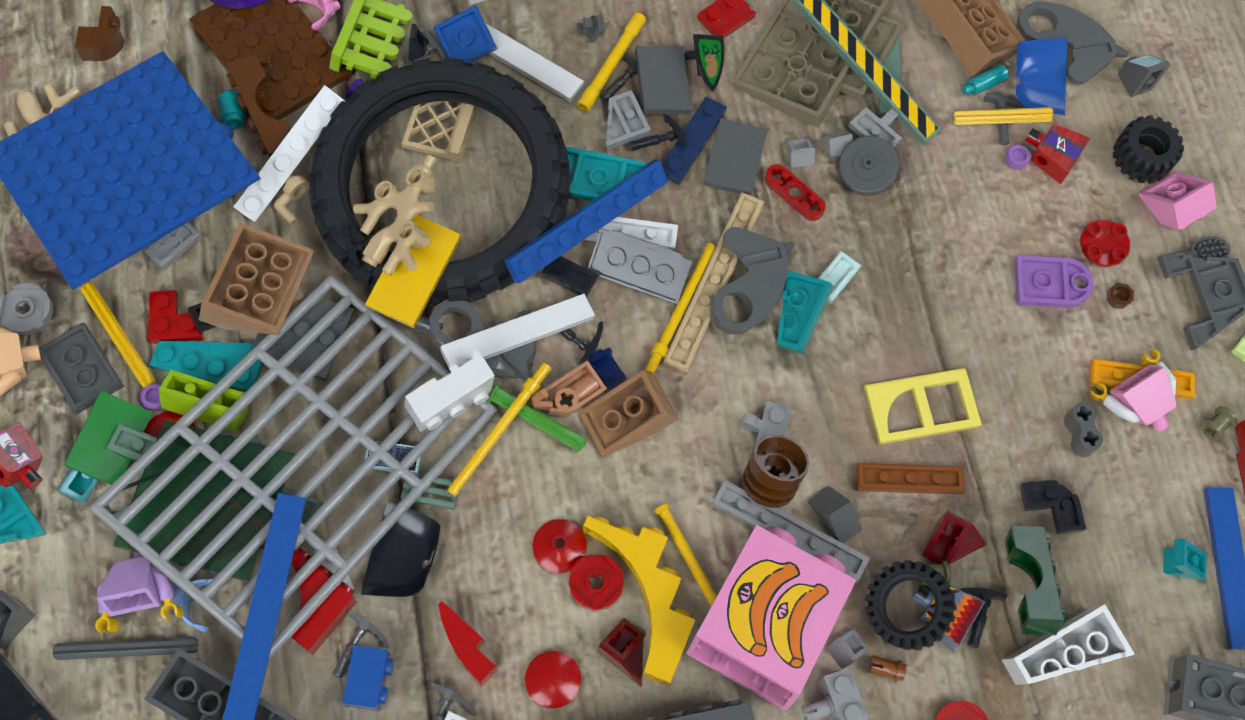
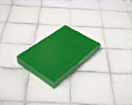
M101 390L64 466L112 485L125 472L131 460L107 449L115 430L120 423L144 432L152 412Z

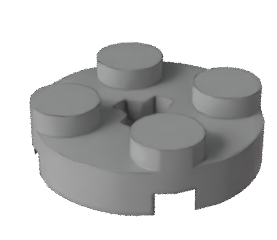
M21 283L11 287L13 290L7 294L3 293L0 297V322L7 330L19 335H31L46 330L48 322L53 315V302L42 288L32 283ZM25 304H28L31 308L28 313L22 314L19 312V309L24 308Z

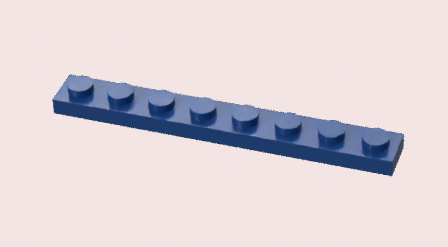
M652 160L504 259L514 283H522L668 183L660 160Z

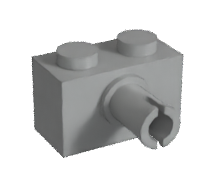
M851 668L823 676L818 682L824 699L801 706L803 714L814 711V713L806 715L804 717L805 720H818L827 716H831L832 720H870Z

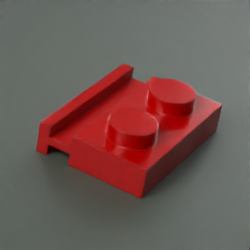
M717 0L700 11L697 19L711 34L723 36L724 39L754 19L756 12L749 8V4L745 0Z

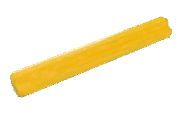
M1051 107L958 110L954 111L953 119L955 125L1051 122L1053 119V109Z

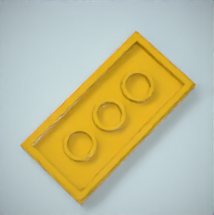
M416 215L412 222L425 231L426 236L430 238V243L427 247L419 249L410 248L411 255L418 264L417 269L409 271L403 261H401L392 275L383 271L365 303L367 308L412 328H415L462 238L461 234L419 215Z

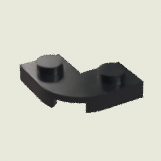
M1059 481L1022 483L1019 486L1025 512L1051 509L1057 535L1086 530L1077 494L1073 495L1065 486L1058 484Z

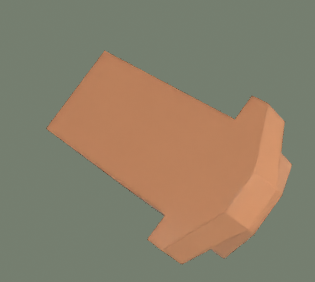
M587 360L548 387L540 390L532 397L531 402L534 409L549 411L548 414L559 417H567L602 395L607 388ZM562 397L563 399L569 398L571 400L569 407L567 404L563 406L560 404Z

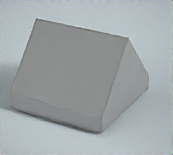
M845 130L822 136L830 159L839 157L844 148L853 141L852 133Z

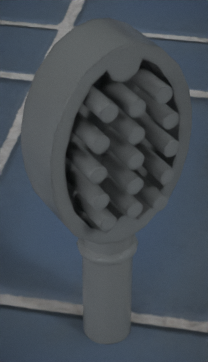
M1208 236L1196 240L1189 247L1188 251L1171 253V256L1181 257L1182 255H1188L1196 258H1227L1231 249L1225 240L1219 237Z

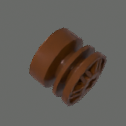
M770 435L763 437L756 444L751 458L744 469L741 478L743 489L752 500L765 507L779 508L788 505L794 499L808 471L810 464L808 454L799 443L786 436Z

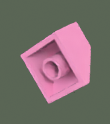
M1178 171L1139 192V197L1160 224L1175 230L1186 228L1192 222L1205 217L1209 212L1217 208L1212 181Z

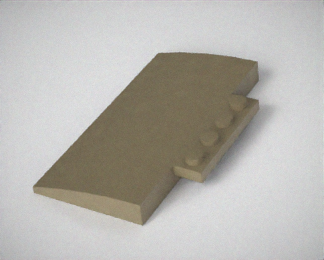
M783 0L734 77L732 85L777 110L819 128L840 92L863 100L869 87L792 4L794 0ZM824 0L878 60L884 64L904 30V23L885 16L894 0Z

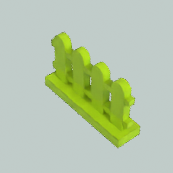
M354 0L332 51L329 69L339 72L341 65L344 64L347 65L346 69L352 71L353 68L370 73V78L373 79L381 76L380 72L392 68L384 59L395 60L398 56L399 49L396 45L391 44V41L402 42L404 40L406 32L398 24H410L412 20L411 11L405 9V5L400 3L396 6L383 0ZM378 15L380 17L389 19L392 21V23L380 20L378 18H375L374 16ZM369 32L378 35L380 37L385 38V40L383 41L375 37L367 35V33ZM360 50L377 55L378 58L376 59L371 56L360 53Z

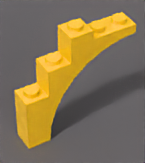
M587 516L583 525V532L601 541L616 553L631 570L642 590L649 613L651 632L649 655L643 676L669 687L695 619L690 618L691 614L685 610L676 608L673 611L670 609L682 578L678 577V573L670 568H657L668 537L664 536L662 530L655 527H649L648 529L642 527L638 537L634 535L635 532L627 527L620 526L617 528L609 525L610 522L603 517L594 516L592 518Z

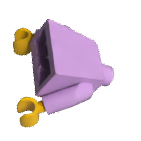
M136 551L133 559L113 564L108 576L98 586V613H101L102 617L96 621L95 627L101 633H107V630L116 633L119 630V622L110 616L158 607L161 601H164V605L161 608V616L168 621H171L170 612L172 609H174V613L178 618H182L183 609L173 603L172 598L175 595L170 579Z

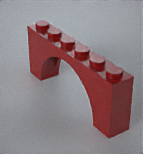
M239 498L235 502L230 499L182 549L194 559L246 504ZM259 514L256 518L251 516L203 567L209 570L224 557L241 551L268 521ZM266 541L260 546L258 550H264ZM299 548L297 551L295 550L291 565L296 573L311 558L302 548ZM322 564L300 585L301 603L299 611L333 575ZM342 581L291 638L314 655L357 603L354 596H352L355 591Z

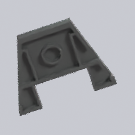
M1164 254L1157 258L1165 279L1185 273L1190 274L1207 319L1205 322L1184 328L1191 350L1199 348L1245 314V275L1238 258H1196L1188 255L1179 257L1171 256V254Z

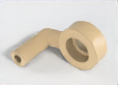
M303 175L289 177L284 183V193L273 204L277 212L290 226H294L298 219L286 205L291 200L294 201L303 197L310 188V183Z

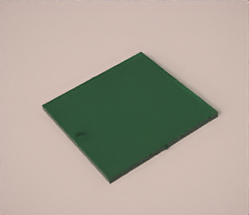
M164 420L156 442L176 422ZM188 426L199 437L207 431ZM218 434L209 445L221 454L237 438H234L232 435ZM181 435L144 469L130 505L191 446ZM248 442L229 462L242 472L266 446ZM278 450L250 480L263 489L295 456V453ZM200 452L126 526L139 536L212 462ZM220 470L147 544L160 554L233 479ZM286 481L271 496L275 501L277 494L282 493ZM241 487L169 561L178 563L181 567L187 566L254 497ZM262 505L202 566L201 570L219 574L272 519L273 513ZM117 535L113 544L115 547L139 553L121 536ZM263 544L231 578L250 582Z

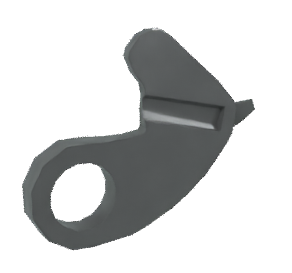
M731 227L723 234L722 243L726 249L734 252L739 257L746 270V274L715 292L709 303L710 317L716 327L725 333L741 335L765 319L780 299L787 279L788 255L795 244L792 241L783 244L761 234L738 227ZM735 295L745 301L748 307L746 321L736 323L725 316L722 303L726 296Z

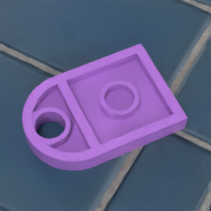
M1017 255L1014 259L1017 305L1074 308L1083 304L1093 291L1094 281L1091 272L1083 263L1075 259ZM1074 279L1082 280L1085 283V288H1078L1074 284Z

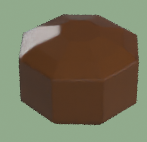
M1116 283L1107 291V301L1113 308L1124 309L1134 300V291L1128 284Z

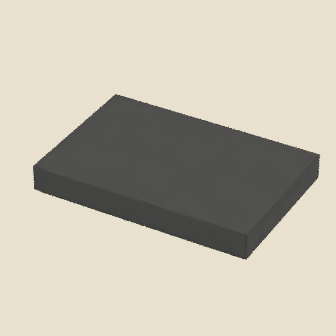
M636 46L635 57L643 113L690 114L692 107L683 47Z
M720 118L703 185L737 194L743 192L751 196L768 130Z
M84 322L39 348L41 359L76 415L91 407L101 390L113 394L125 387Z

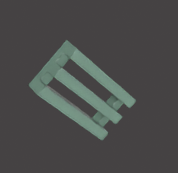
M415 474L420 479L424 476L420 474ZM436 478L431 485L449 488L453 481ZM406 481L403 485V493H401L400 497L401 500L413 488ZM428 487L423 493L449 497L451 501L420 496L414 502L455 510L458 494L454 497L447 490Z

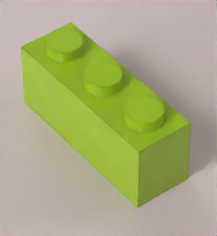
M170 369L158 390L161 408L185 415L216 384ZM228 388L197 420L213 425L244 393ZM248 406L225 429L238 433L249 412Z

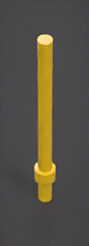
M707 243L659 342L654 344L650 352L652 356L645 368L646 371L654 374L660 361L665 359L669 351L668 345L716 249L714 244Z
M542 363L532 378L528 377L522 385L523 390L449 486L447 492L454 497L458 494L531 395L535 396L541 388L540 383L551 370L549 365Z

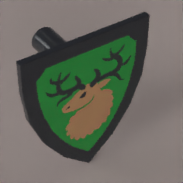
M693 34L694 50L685 51L684 57L687 61L696 59L697 76H702L707 87L713 92L719 83L723 70V36Z

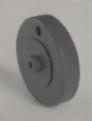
M863 136L851 141L844 148L839 159L841 180L849 190L863 196L878 195L889 189L895 182L899 171V158L896 150L889 142L876 136Z

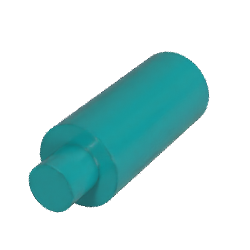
M999 64L967 80V85L961 88L964 95L970 93L977 95L1008 80V70L1003 64Z

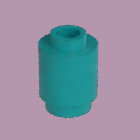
M227 90L217 97L220 121L230 125L232 129H238L244 125L246 119L245 110L242 111L236 98L240 93Z

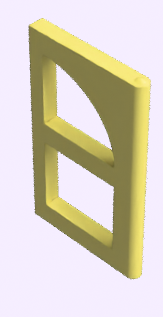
M965 368L864 385L879 445L973 429L982 425ZM957 383L967 420L934 425L924 388ZM912 391L922 428L889 433L887 421L891 404L901 394Z

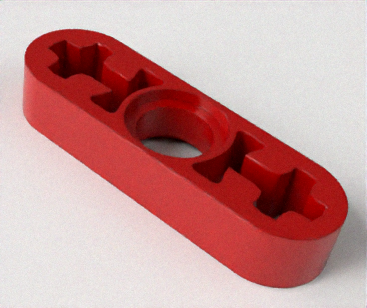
M774 164L767 169L765 183L771 190L805 219L817 221L822 218L826 205L820 196L784 166ZM778 174L781 175V178H780V179H779V178H776L775 180L772 179V176H773V175H774V176H776V175H778ZM790 188H797L801 191L802 195L797 198L789 195L788 190ZM815 205L818 207L817 210H809V207H814Z

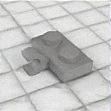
M865 107L850 121L848 126L859 137H880L889 142L894 148L902 141V137L891 129L897 122L896 118L899 116L894 109H890L880 119Z
M767 401L761 419L753 414H744L740 428L757 432L753 450L763 437L770 435L785 436L792 408Z

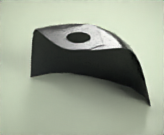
M388 500L381 522L397 506L396 503ZM408 509L372 548L361 595L407 597L418 594L424 588L436 554L441 527L439 523L424 514ZM428 560V561H427V564H426V567L423 569V568H422V563H423V561Z

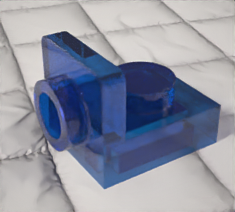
M610 347L605 350H596L588 359V362L607 388L604 393L626 381V376L612 357L613 351Z

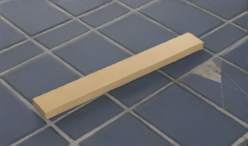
M741 192L663 361V365L687 375L712 320L709 303L715 292L729 283L739 260V257L734 252L729 251L723 246V234L731 227H738L752 232L765 201Z

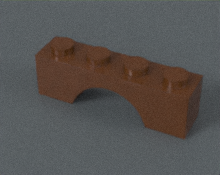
M254 53L227 64L230 73L226 74L232 89L237 87L240 93L236 98L242 111L247 109L251 116L247 121L252 132L258 131L261 140L257 141L262 154H268L271 157L291 128L287 120L272 119L266 116L258 107L259 95L268 84L258 57Z

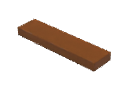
M857 463L856 491L962 495L965 492L963 466Z

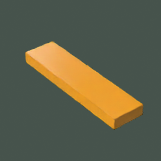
M1092 359L1089 365V385L1096 386L1100 383L1104 384L1106 388L1113 389L1145 368V366ZM1169 369L1176 378L1175 398L1192 400L1195 397V373Z

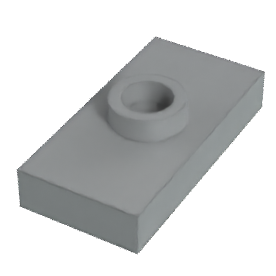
M188 222L155 241L144 252L164 271L203 237Z

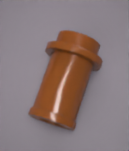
M873 655L871 663L882 665V668L870 665L869 673L893 678L894 682L904 680L907 664H903L902 660L896 662Z

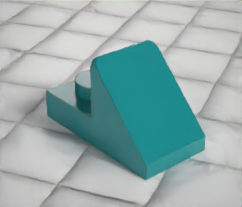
M1174 539V548L1164 549L1163 572L1166 575L1206 581L1207 554L1186 539Z

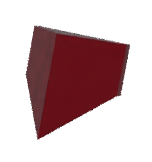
M946 511L937 520L922 556L938 564L941 561H947L948 564H951L987 544L973 523Z
M623 618L599 644L597 653L642 687L643 638L646 634Z

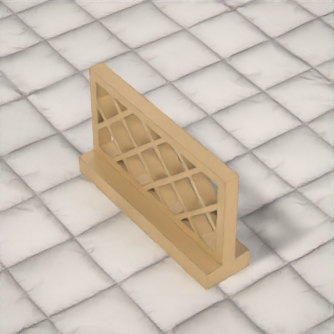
M448 101L424 103L425 105L423 106L422 104L414 106L402 141V148L448 158L450 162L460 164L479 107L462 103L452 109ZM444 103L448 111L436 116L432 108ZM428 110L433 118L421 124L418 120V115ZM452 116L455 120V125L445 130L440 121ZM437 124L441 132L429 137L425 129ZM420 131L426 138L419 143L410 141L411 136ZM445 137L448 141L447 149L436 148L433 142Z

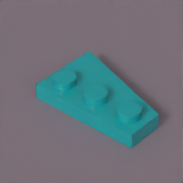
M787 271L785 291H783L782 300L784 301L783 311L780 315L777 344L780 348L800 354L804 353L833 288L831 282Z

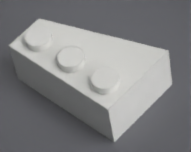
M478 349L471 353L473 359L460 367L457 364L449 367L451 370L450 374L438 380L434 377L405 396L404 406L420 432L426 429L434 430L446 418L450 416L456 418L463 414L467 407L473 404L476 406L489 399L495 375Z

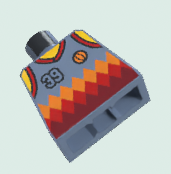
M920 585L912 599L925 607L918 618L919 622L925 626L934 614L935 598L932 592ZM950 586L955 595V598H953L954 603H956V610L953 611L955 620L949 625L951 628L949 633L945 632L942 635L943 639L941 642L949 649L954 650L961 644L985 602Z

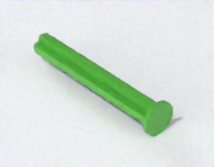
M498 384L492 391L488 402H494L507 410L516 397L501 389L502 386ZM526 403L516 415L577 452L581 451L586 444V438Z

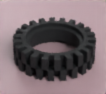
M904 560L905 563L897 561L893 563L892 567L885 566L882 568L884 572L881 575L877 573L873 577L876 581L874 584L870 583L867 588L870 590L869 595H865V601L868 602V606L865 607V613L869 614L868 622L874 627L873 630L877 635L893 646L904 650L914 649L916 651L922 650L923 647L930 648L934 646L933 643L935 641L940 642L943 639L942 635L945 632L949 633L951 629L949 625L955 620L953 611L956 610V603L953 600L955 598L954 592L950 589L948 581L929 565L927 566L919 561H916V563L911 560ZM908 580H917L925 583L931 589L935 598V611L931 620L924 627L914 631H903L896 628L886 613V601L890 591L897 584Z

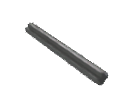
M196 637L58 643L53 647V658L57 660L170 655L175 654L178 648L190 654L198 651L199 643Z

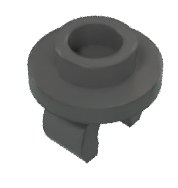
M593 15L590 18H583V24L577 23V33L586 34L590 40H596L603 31V23L599 16Z

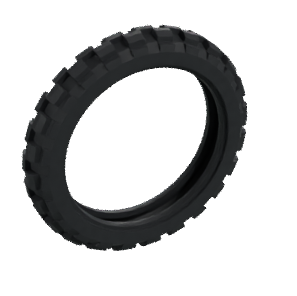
M430 58L411 61V65L398 68L396 65L380 72L381 76L372 81L366 80L352 91L353 95L345 102L341 101L331 113V120L326 127L322 128L315 143V154L311 158L308 175L310 178V189L308 190L310 206L316 226L330 252L342 267L355 279L360 280L373 290L383 272V267L392 253L388 251L381 264L378 263L376 268L363 261L364 255L358 253L361 268L357 269L347 251L344 239L345 221H348L350 224V238L353 241V245L369 239L368 235L360 231L361 227L354 216L350 199L351 172L360 149L368 137L383 122L410 107L429 102L452 101L482 108L504 121L523 143L532 167L529 197L517 222L499 241L478 254L448 263L427 304L437 306L446 299H449V302L464 300L469 303L486 298V295L496 290L501 291L514 283L504 259L560 223L563 217H565L569 202L570 165L562 133L555 119L547 111L544 103L534 93H530L524 88L523 83L509 74L503 75L495 71L494 67L479 62L475 64L466 63L463 59L444 58L443 61H430Z

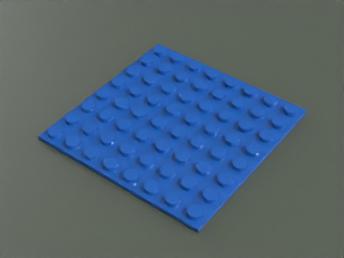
M164 51L0 141V179L73 290L261 179Z

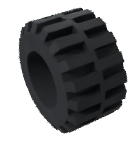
M1147 115L1146 118L1141 116L1136 120H1132L1113 146L1115 151L1112 154L1113 158L1117 159L1115 161L1116 167H1121L1120 172L1123 175L1128 174L1130 180L1138 179V183H1144L1147 180L1148 184L1156 180H1162L1169 174L1183 155L1181 154L1184 151V145L1181 144L1183 138L1178 136L1179 130L1171 127V122H1164L1161 117L1154 119L1153 115ZM1140 144L1149 146L1156 155H1151L1144 151Z

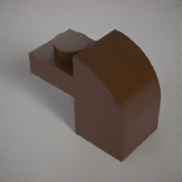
M101 6L98 27L78 26L75 49L82 61H105L113 58L122 50L125 40L120 32V19L115 15L111 6Z

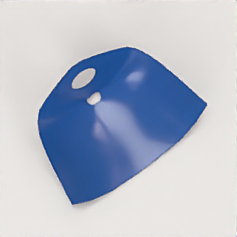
M1067 38L1030 40L1018 43L1015 95L1020 103L1029 108L1051 107L1053 114L1065 116ZM1017 77L1020 78V84H1017Z

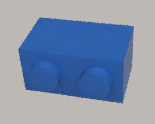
M354 645L342 702L346 707L380 711L381 704L386 705L389 688L385 687L386 678L392 675L394 659L390 658L391 654L388 650Z

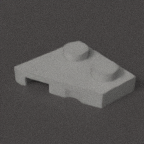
M632 90L609 98L607 150L651 135V128Z

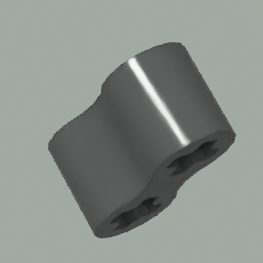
M1085 402L1076 404L1064 417V424L1072 434L1071 449L1079 457L1090 456L1103 443V436L1095 426L1096 412L1090 404Z

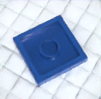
M476 5L433 27L448 58L463 59L466 63H472L498 49Z

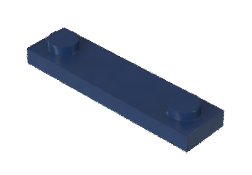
M707 96L704 98L683 131L687 147L682 148L681 143L677 140L662 164L668 180L678 185L681 184L719 124L720 118L726 113L727 106Z

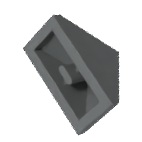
M829 486L808 500L809 505L833 538L839 542L844 543L862 531L851 501Z
M0 590V648L2 649L7 647L36 616L16 597L3 590Z

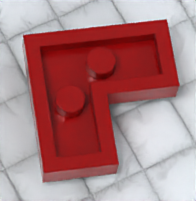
M176 290L149 292L148 341L150 344H157L159 341L188 342L204 340V332L198 333L189 314H178V293Z

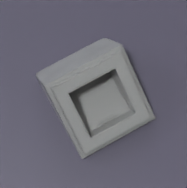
M808 137L785 141L789 163L792 168L814 165L815 148Z
M854 628L848 630L827 645L828 651L841 669L846 668L870 651Z

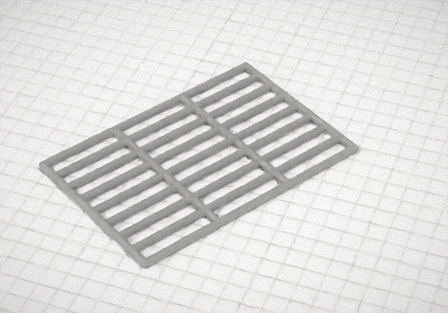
M333 275L328 276L286 317L279 335L268 334L90 506V510L242 640L245 627L232 616L253 595L258 573L224 609L211 598L267 540L271 520L203 590L198 588L190 579L262 505L273 513L276 501L271 496L339 426L351 437L294 496L307 499L359 443L368 449L372 454L305 524L301 522L295 550L305 540L317 551L287 582L282 604L325 558L334 564L338 570L274 638L269 660L497 412L496 407L489 403L488 400L477 405L483 410L480 416L421 479L411 472L409 468L456 418L450 416L443 420L439 427L430 430L401 462L388 453V451L415 424L410 414L380 445L371 439L368 434L430 369H433L441 377L451 372L381 313L367 308L365 300ZM331 288L343 296L278 361L266 352ZM351 304L363 312L299 377H296L287 369ZM371 320L383 329L319 394L307 386ZM391 336L400 342L403 346L339 411L327 402ZM411 352L423 361L360 428L347 419ZM258 359L270 368L200 437L188 427ZM276 377H281L290 385L221 454L209 445ZM298 392L310 401L242 472L229 462ZM318 410L330 418L328 423L263 489L250 480ZM179 435L191 444L118 517L105 508ZM200 452L212 462L139 536L126 526ZM381 460L392 471L330 538L324 542L313 531ZM220 470L233 479L160 554L147 544ZM400 478H403L413 488L347 560L334 550L336 546ZM241 487L254 497L181 572L168 562Z

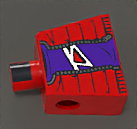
M1052 124L1046 135L1032 128L1024 141L1037 148L1031 157V161L1058 183L1062 184L1090 138L1057 124Z

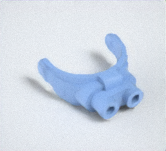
M199 579L192 582L198 588L208 585L213 579ZM172 583L175 595L172 600L174 604L183 609L182 619L199 631H209V628L205 625H197L192 621L188 610L191 597L178 585Z

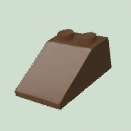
M646 370L640 371L579 411L602 457H606L654 435L679 419L655 374Z

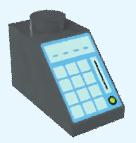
M1148 54L1138 58L1133 56L1124 62V66L1118 73V76L1130 97L1152 91L1169 68L1170 63L1167 60Z

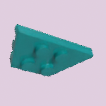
M565 146L570 165L569 197L593 201L648 163Z
M0 485V544L46 535V531L16 486L12 485L7 488Z

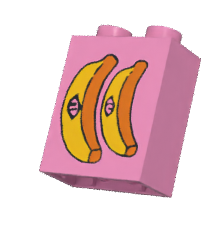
M756 525L686 654L787 711L801 694L856 579L845 574L846 568L838 559L827 554H817L814 557L796 547L797 542L789 532L778 527H768L765 530Z

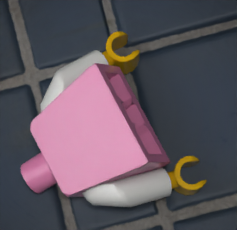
M1151 350L1149 353L1153 360L1149 359L1144 353L1140 361L1145 368L1111 389L1112 395H1108L1106 386L1100 383L1096 387L1102 391V395H1096L1090 390L1089 396L1092 400H1103V405L1118 417L1130 423L1152 424L1155 431H1162L1169 427L1170 423L1165 414L1176 407L1174 398L1176 395V378L1163 362L1158 361L1160 353L1157 350Z

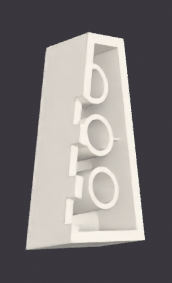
M1103 604L1090 607L1066 621L1064 625H1061L1056 636L1042 635L1003 658L1002 662L1014 683L1021 685L1038 682L1135 654L1108 608Z

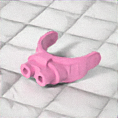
M288 0V1H289L290 3H293V2H295V1H297V0ZM298 0L299 2L314 5L323 12L324 16L311 27L315 31L325 27L329 18L334 16L335 11L341 8L337 0Z

